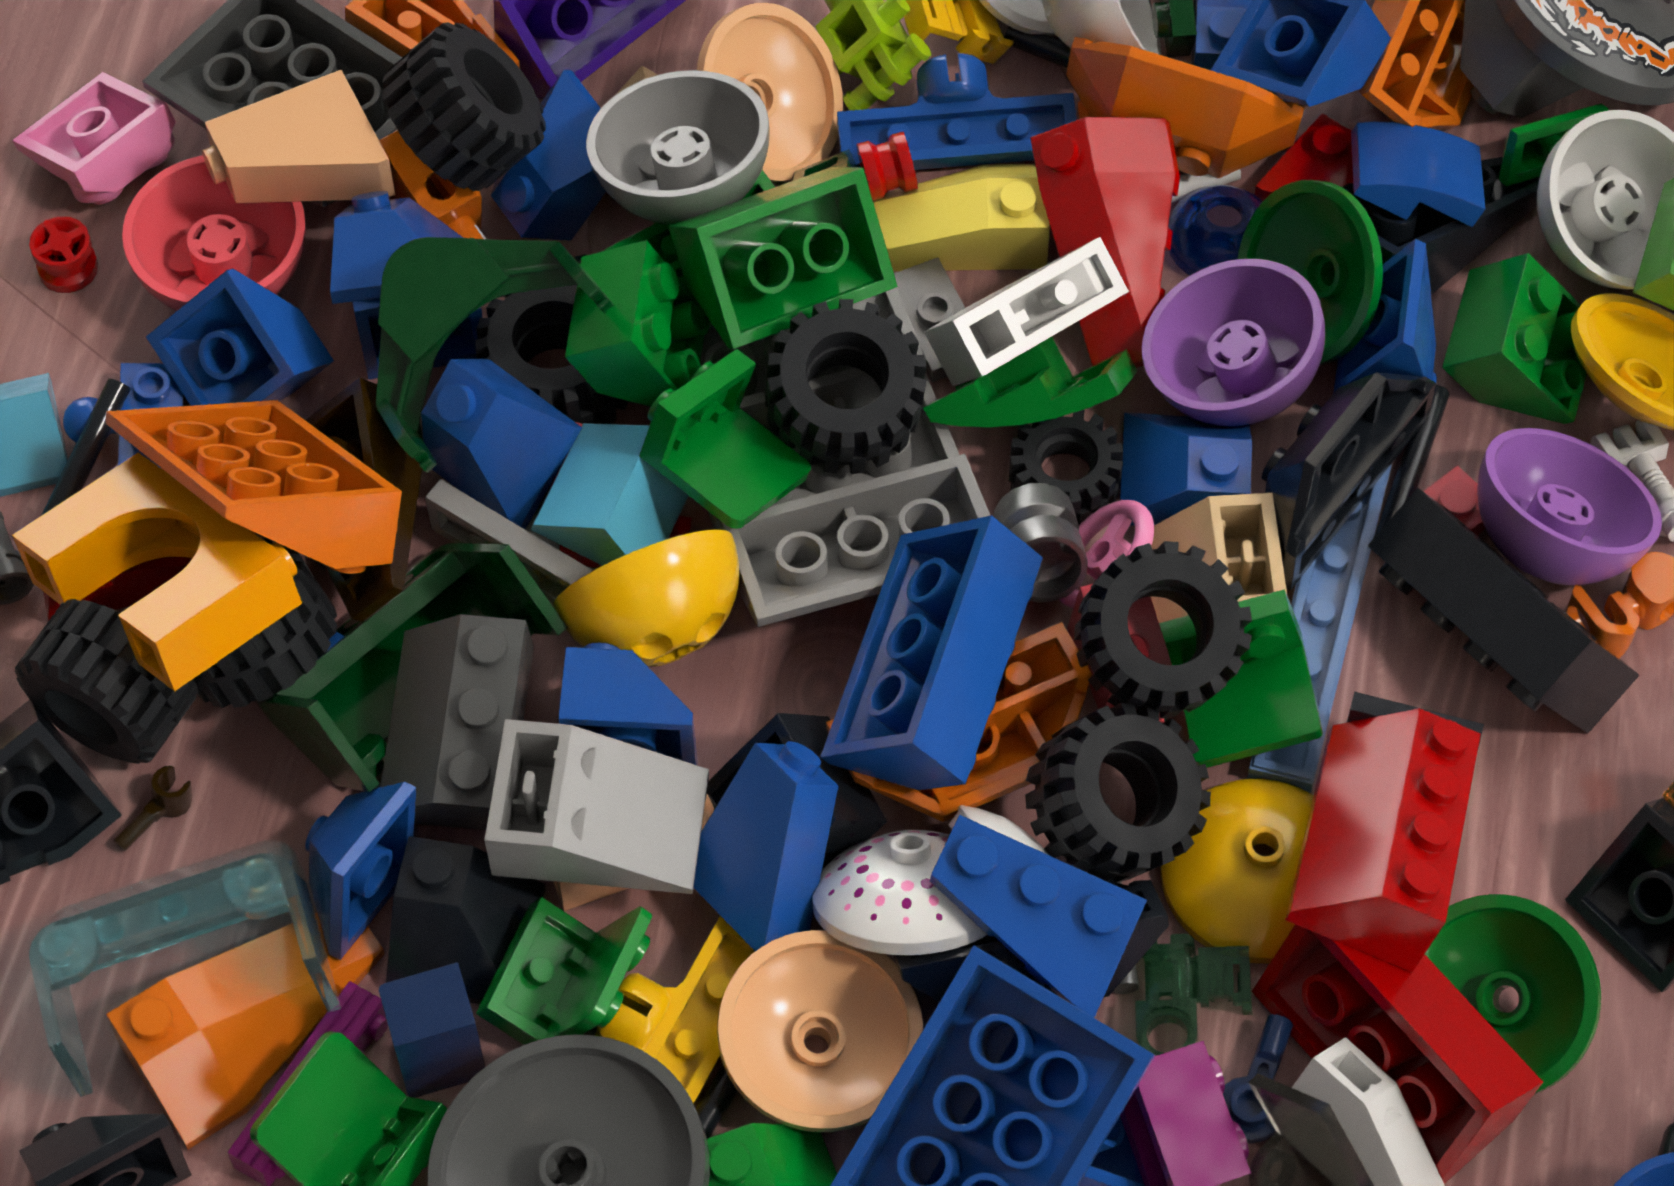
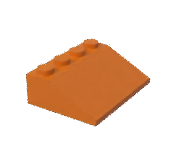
M269 400L106 411L105 423L225 519L323 563L337 572L356 574L365 571L366 566L392 564L402 491L280 401Z

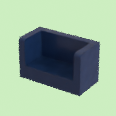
M458 962L380 985L379 994L408 1097L416 1098L467 1083L485 1068L475 1019Z

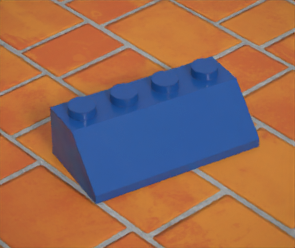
M992 515L902 534L820 758L828 764L918 791L966 784L969 773L976 761V752L988 717L995 706L996 694L1005 667L1014 650L1015 638L1027 603L1032 597L1034 583L1043 557Z

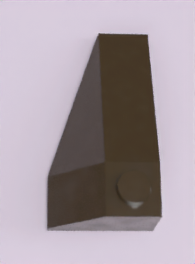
M359 377L305 421L402 491L392 564L366 566L365 571L356 574L337 572L327 566V571L351 618L362 622L404 591L422 468L399 445L377 410V384ZM419 424L418 434L423 440L421 425Z

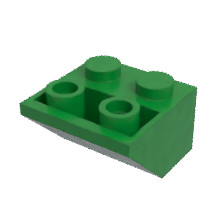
M647 240L582 256L580 265L614 305L607 312L603 313L595 302L577 285L565 358L597 393L651 407L661 393L669 388L676 391L688 383L695 372L701 367L704 335L709 330V319L691 292L677 277L674 268L660 257Z
M1529 253L1470 269L1442 368L1479 403L1561 424L1572 423L1575 421L1587 374L1577 357L1571 336V321L1581 304Z

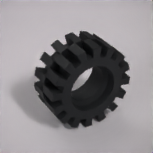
M1085 409L1073 413V417L1062 416L1034 422L1032 427L1028 424L1021 425L1018 428L1017 438L1013 437L1011 443L1009 465L1010 491L1028 483H1046L1058 487L1069 496L1078 525L1090 516L1091 511L1094 513L1108 503L1116 501L1121 484L1123 448L1122 443L1116 444L1117 432L1112 426L1103 431L1104 418L1096 413L1089 422L1085 421ZM1065 453L1084 459L1088 463L1090 470L1083 478L1063 481L1047 475L1041 465L1047 457Z

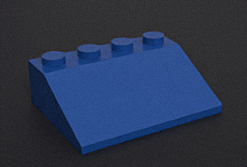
M973 946L830 1186H1079L1156 1055L987 952Z

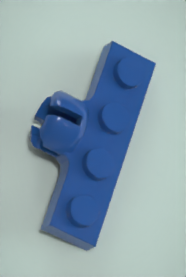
M957 53L959 72L955 73V81L949 82L946 54L939 55L927 60L918 69L916 80L918 91L917 103L900 107L838 111L837 129L840 153L850 149L856 167L861 168L856 148L857 143L870 141L877 145L887 142L891 134L904 132L915 170L1032 161L1034 156L1030 137L1077 120L1074 93L1013 98L994 97L989 91L987 71L982 61L973 55Z

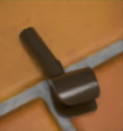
M164 766L154 773L151 780L152 799L142 808L143 811L113 840L123 851H126L162 816L179 817L190 808L192 801L191 781L186 782L176 792H167L176 780L175 767Z

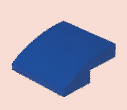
M1358 122L1351 131L1354 195L1405 220L1408 219L1419 202L1470 227L1475 225L1485 211L1479 145L1439 130L1418 125L1412 127L1396 122Z

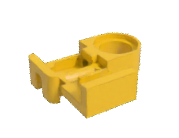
M905 0L911 9L904 16L909 35L912 33L916 34L923 41L930 33L957 41L963 38L955 47L959 53L973 55L979 60L994 64L1013 45L1012 40L1003 37L996 17L979 0Z

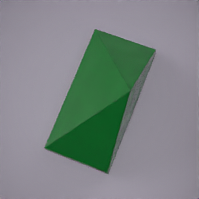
M1600 103L1510 129L1505 139L1499 181L1505 186H1510L1540 177L1548 155L1563 135L1585 118L1599 112L1608 111L1609 108Z

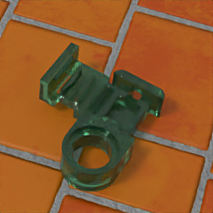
M1172 934L1170 936L1171 943L1158 944V940H1156L1142 957L1145 961L1146 1001H1135L1138 1045L1156 1056L1163 1054V1052L1155 1050L1148 1042L1151 1031L1163 1023L1177 1024L1186 1031L1187 1040L1182 1047L1199 1042L1197 1003L1201 1004V1008L1209 1007V999L1210 1002H1215V999H1228V1002H1231L1233 998V1006H1242L1243 1015H1253L1249 946L1198 948L1199 955L1196 956L1194 939L1189 934ZM1233 964H1240V972H1237L1238 993H1234ZM1171 996L1172 999L1160 1000V997Z

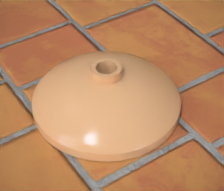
M754 3L737 8L724 15L716 22L705 38L699 54L697 70L720 73L745 83L759 95L766 107L770 128L769 147L763 171L772 183L793 181L795 171L826 159L837 141V112L843 111V92L837 66L828 46L816 29L802 16L786 7L772 3Z
M810 930L785 935L767 943L751 954L735 972L726 988L719 1010L717 1025L718 1045L723 1065L730 1080L743 1098L756 1110L777 1123L810 1132L841 1131L869 1122L923 1031V1019L917 996L912 986L902 980L896 963L886 954L865 951L847 945L835 939L826 930ZM812 1035L821 1036L826 1040L828 1049L823 1053H813L806 1048L804 1040Z

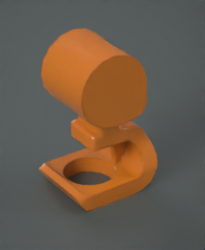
M1649 552L1632 566L1622 593L1616 591L1608 595L1604 611L1613 623H1610L1580 585H1575L1565 613L1584 627L1578 615V609L1585 617L1590 633L1598 639L1596 642L1617 658H1620L1632 643L1638 627L1644 630L1654 629L1673 616L1674 557L1663 552Z

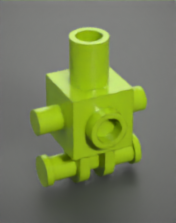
M824 0L830 13L815 27L828 46L839 75L845 72L863 81L853 91H847L843 95V101L850 111L868 109L878 99L886 102L895 93L892 84L896 82L899 85H905L912 79L911 70L920 61H926L931 56V51L927 44L916 34L912 33L908 36L900 22L911 10L905 0Z

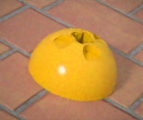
M704 530L666 539L638 549L578 579L558 595L553 603V607L568 627L566 631L582 647L591 643H607L618 647L620 650H632L647 666L659 667L675 662L704 647L719 632L732 610L739 585V559L733 536L727 530Z

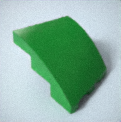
M1051 336L986 375L955 386L956 391L929 403L923 409L930 422L964 427L1024 425L1062 417L1088 409L1116 397L1123 391L1138 370L1126 349L1072 376Z

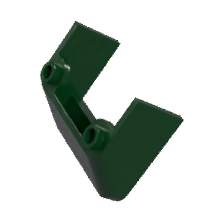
M448 543L432 550L410 566L406 571L404 591L365 620L360 622L349 616L337 625L336 632L344 637L327 650L324 655L319 657L315 661L316 665L307 674L299 677L295 681L296 683L286 690L281 689L273 694L271 698L261 702L256 700V703L267 718L336 786L371 792L380 784L375 777L381 773L384 767L382 758L386 754L387 743L385 739L389 735L404 631L460 614L526 620L531 636L533 634L558 636L568 627L509 544Z

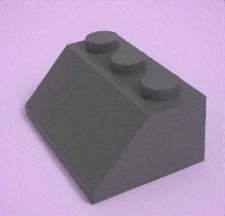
M460 614L404 631L380 788L401 782H407L416 787L414 824L486 830L505 719L524 721L534 651L526 620Z

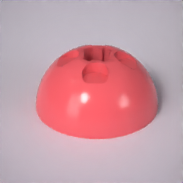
M202 155L183 160L164 169L139 190L125 215L122 239L125 255L130 267L143 287L162 304L177 311L226 270L230 269L237 270L278 295L293 277L304 250L306 223L301 201L236 203L225 181L219 184L214 183Z

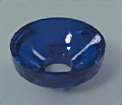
M1215 184L1204 186L1188 193L1175 206L1169 220L1168 228L1173 231L1171 250L1169 251L1170 256L1176 265L1189 276L1211 265L1237 260L1246 227L1254 212L1263 201L1255 194L1232 185ZM1216 206H1230L1240 213L1242 219L1234 226L1221 227L1213 224L1208 219L1207 213Z

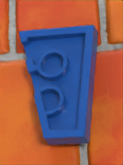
M962 815L958 816L929 881L988 936H994L1025 964L1024 969L1043 986L1047 984L1061 998L1094 1018L1147 902L1146 899Z

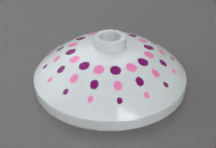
M904 830L883 834L855 844L838 854L822 869L819 885L812 896L813 912L820 926L835 939L865 951L889 955L932 954L968 945L987 935L929 882L949 834L927 830Z

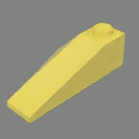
M1035 164L980 165L918 183V189L905 192L897 189L887 192L884 198L873 201L893 271H902L937 257L945 271L1039 269L1047 265L1050 223L1041 197Z

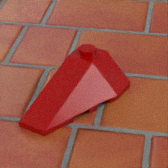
M1084 117L1030 137L1039 189L1059 257L1101 237L1129 291L1079 320L1092 366L1127 349L1133 363L1138 368L1144 365L1142 359V340L1145 327L1154 309L1165 296V290L1161 287L1165 251L1171 250L1173 231L1168 228L1172 196H1178L1180 173L1170 122L1165 118Z

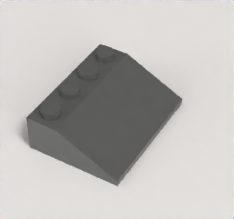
M227 0L142 82L146 90L206 129V121L342 70L376 136L380 140L398 130L388 114L389 108L383 99L382 91L385 87L382 82L384 75L402 57L314 0ZM337 200L314 202L325 207Z

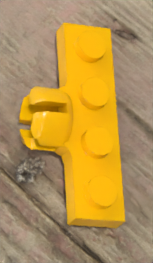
M720 916L683 982L677 987H663L639 973L628 974L622 980L618 989L624 993L619 1010L605 1027L600 1028L597 1026L595 1036L627 1043L657 1059L678 1079L694 1104L721 1056L718 1045L717 1025L724 993L735 972L755 951Z

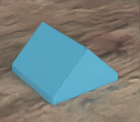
M45 373L0 384V497L57 484L68 458L50 374Z
M583 423L582 429L572 445L531 530L603 566L633 551L668 539L689 495L639 457L649 429L648 425Z

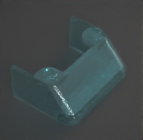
M277 840L256 842L68 905L49 917L32 941L29 950V960L48 1046L80 1097L93 1093V1088L69 985L83 980L93 971L248 919H268L290 911L303 962L328 1013L342 1009L304 870L295 851L289 845Z

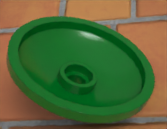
M1300 180L1286 184L1271 193L1259 205L1251 217L1240 244L1238 259H1263L1283 264L1297 271L1311 284L1320 300L1325 322V345L1320 365L1334 362L1346 355L1358 344L1368 330L1378 307L1383 280V263L1377 232L1361 203L1351 193L1336 184L1319 180Z
M1488 894L1464 899L1448 907L1446 923L1425 955L1543 1081L1535 1094L1552 1087L1566 1077L1584 1057L1594 1038L1600 1018V979L1596 964L1585 941L1559 914L1542 904L1526 898L1506 894ZM1513 987L1519 995V1003L1513 1011L1506 1013L1499 1005V996L1504 989Z

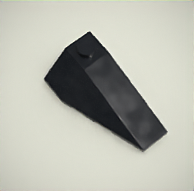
M1502 157L1481 160L1486 209L1473 227L1421 202L1418 203L1408 219L1405 220L1354 195L1353 183H1348L1342 186V188L1351 193L1361 203L1372 220L1380 242L1383 264L1414 239L1426 243L1432 295L1537 206V189L1540 177L1505 186L1499 181Z
M28 700L0 723L1 885L11 881L10 876L45 862H48V865H52L71 857L122 816L121 811L71 744L31 700Z

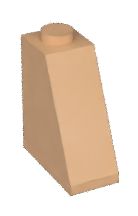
M342 70L205 122L211 146L202 150L205 164L215 184L226 182L236 203L352 200L351 198L354 196L375 191H388L389 197L395 195L389 158Z

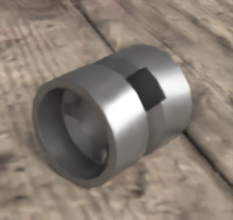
M1028 483L1012 489L1002 497L994 510V517L1043 557L1030 601L1052 602L1071 594L1081 585L1087 575L1088 560L1069 496L1060 488L1046 483Z

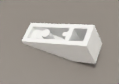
M1101 237L973 303L924 331L952 386L986 375L1129 291Z

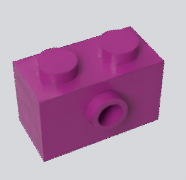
M1204 1041L1155 1056L1120 1115L1145 1186H1218L1251 1174L1247 1163L1249 1149L1245 1134L1241 1127L1231 1119L1223 1096L1225 1081L1218 1062L1208 1055Z

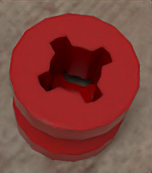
M904 132L891 134L887 142L877 145L870 141L856 144L860 166L864 169L873 201L884 198L889 190L900 188L905 192L918 189L916 173Z
M57 216L45 220L35 228L30 236L29 247L36 262L40 280L48 289L58 293H72L82 290L93 281L97 275L98 261L92 248L87 227L83 223L72 217ZM62 256L64 261H58V257Z

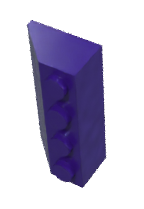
M493 0L494 30L520 61V70L534 89L536 97L544 99L563 70H572L580 82H582L686 0Z

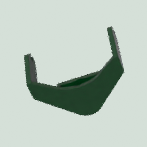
M423 237L405 243L387 261L382 275L378 322L382 329L376 408L399 445L412 459L414 458L419 463V466L426 473L432 470L437 465V462L419 436L418 428L433 364L447 338L467 317L485 304L507 294L579 285L603 313L607 312L614 305L593 278L559 241Z

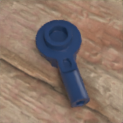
M1271 1014L1267 1017L1247 1076L1234 1078L1225 1084L1223 1093L1232 1121L1241 1127L1249 1144L1267 1140L1276 1133L1281 1125V1122L1272 1115L1282 1102L1281 1095L1274 1088L1273 1083L1288 1043L1293 1023L1288 1018L1277 1014Z

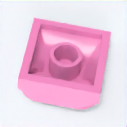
M102 72L12 141L21 153L66 181L77 201L102 205L116 199L126 185L146 170L160 165L167 158L168 152L173 147L175 141L172 131L176 121L166 102Z

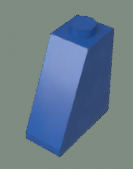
M788 741L785 745L755 743L701 831L693 888L754 951L785 935L810 931L814 913L812 896L820 882L838 791V785L819 767L821 764L820 758L806 746L793 741Z

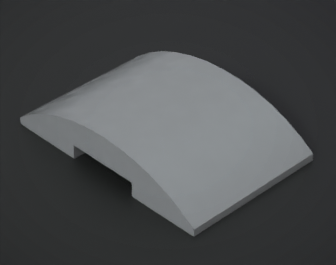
M897 288L853 304V309L865 310L867 302L880 306L879 317L885 320L893 313L903 321L901 335L912 331L918 340ZM710 320L708 333L704 335L701 366L708 361L715 364L736 350L727 347ZM780 332L736 348L756 363L740 408L778 438H780V430L772 431L767 420L768 407H765V388L769 355L774 352V342ZM919 343L917 355H924ZM851 366L829 367L817 373L809 381L812 391L819 399L828 405L841 409H856L866 406L881 395L879 386L871 376ZM927 371L924 380H927L915 433L910 432L908 444L900 453L891 449L889 462L877 468L872 460L866 461L864 472L857 474L850 473L849 465H838L837 474L823 472L825 462L815 459L806 481L739 529L726 526L707 511L714 529L727 530L733 536L739 559L738 590L758 627L880 594L902 534L990 516L965 454L959 455L948 425L930 422L923 409L929 403L937 400L927 377ZM797 446L793 448V450H795L797 453L800 452V449Z

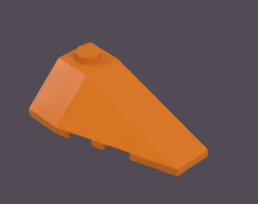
M314 913L170 975L108 1012L106 1016L121 1049L189 1150L246 1114L262 1096L261 1089L284 1062L287 1064L292 1062L303 1047V1040L323 1019L348 982L351 981L358 985L383 957L385 952L367 926L341 960L329 955L318 913Z

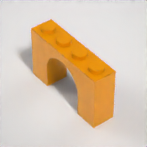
M136 453L12 535L32 583L60 605L70 599L82 600L122 572L140 563L163 557L193 558L180 573L118 615L138 664L173 691L187 684L302 604L293 577L297 575V567L290 554L282 545L277 542L269 544L257 536L255 532L225 519L165 470L140 453Z

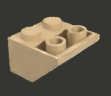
M1273 492L1208 496L1154 525L1152 550L1158 549L1164 541L1179 542L1178 551L1186 553L1192 545L1205 550L1203 562L1212 566L1219 559L1229 568L1222 575L1228 585L1239 580L1245 593L1237 600L1238 602L1284 589L1287 594ZM1151 596L1159 623L1188 615L1175 602L1166 598Z

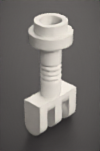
M1638 420L1635 423L1638 437L1629 425L1618 427L1613 431L1615 444L1605 432L1591 438V445L1623 464L1649 490L1661 514L1662 529L1660 536L1668 537L1670 541L1674 542V488L1669 484L1666 476L1663 475V472L1656 463L1666 459L1669 442L1659 427Z

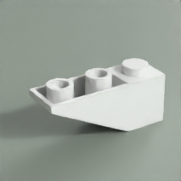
M1346 1037L1313 1057L1272 1114L1290 1131L1291 1136L1300 1146L1314 1152L1338 1174L1345 1186H1445L1398 1084Z

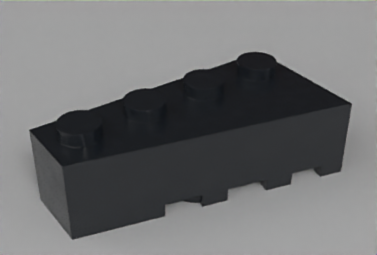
M1419 488L1412 493L1368 544V547L1385 561L1384 565L1378 570L1379 573L1405 595L1408 596L1414 588L1423 595L1427 601L1421 606L1420 610L1447 633L1450 634L1456 626L1470 639L1463 645V649L1490 672H1493L1498 665L1505 669L1513 677L1506 685V688L1535 712L1542 704H1545L1586 733H1589L1640 676L1623 660L1617 658L1596 642L1598 639L1553 602L1550 603L1547 600L1549 597L1511 565L1505 564L1503 562L1505 559L1444 506Z

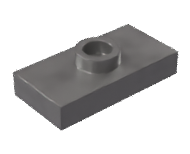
M937 257L894 273L898 292L926 357V371L931 382L946 378L947 375L924 331L965 309L963 302Z

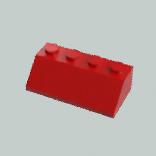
M1421 708L1333 725L1328 733L1285 920L1413 972L1446 923L1481 733Z
M1295 924L1251 991L1271 1014L1281 1015L1291 1020L1293 1028L1290 1035L1312 1059L1346 1037L1398 1084L1444 1184L1514 1122L1543 1083L1537 1074L1425 954L1414 971L1410 972Z

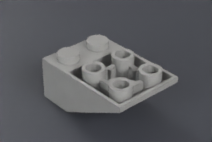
M505 719L484 839L491 873L494 876L693 894L709 769L573 725Z

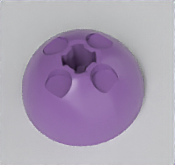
M1237 259L1221 262L1199 270L1171 289L1158 303L1148 320L1142 340V359L1147 375L1156 390L1169 404L1188 417L1200 422L1216 426L1238 427L1270 419L1290 407L1305 392L1316 375L1325 345V322L1320 300L1311 284L1297 271L1269 260Z
M1519 428L1496 436L1484 454L1477 485L1481 519L1497 549L1507 560L1525 573L1561 585H1586L1601 582L1621 574L1636 564L1652 548L1661 533V514L1656 501L1645 485L1615 458L1587 442L1551 430Z

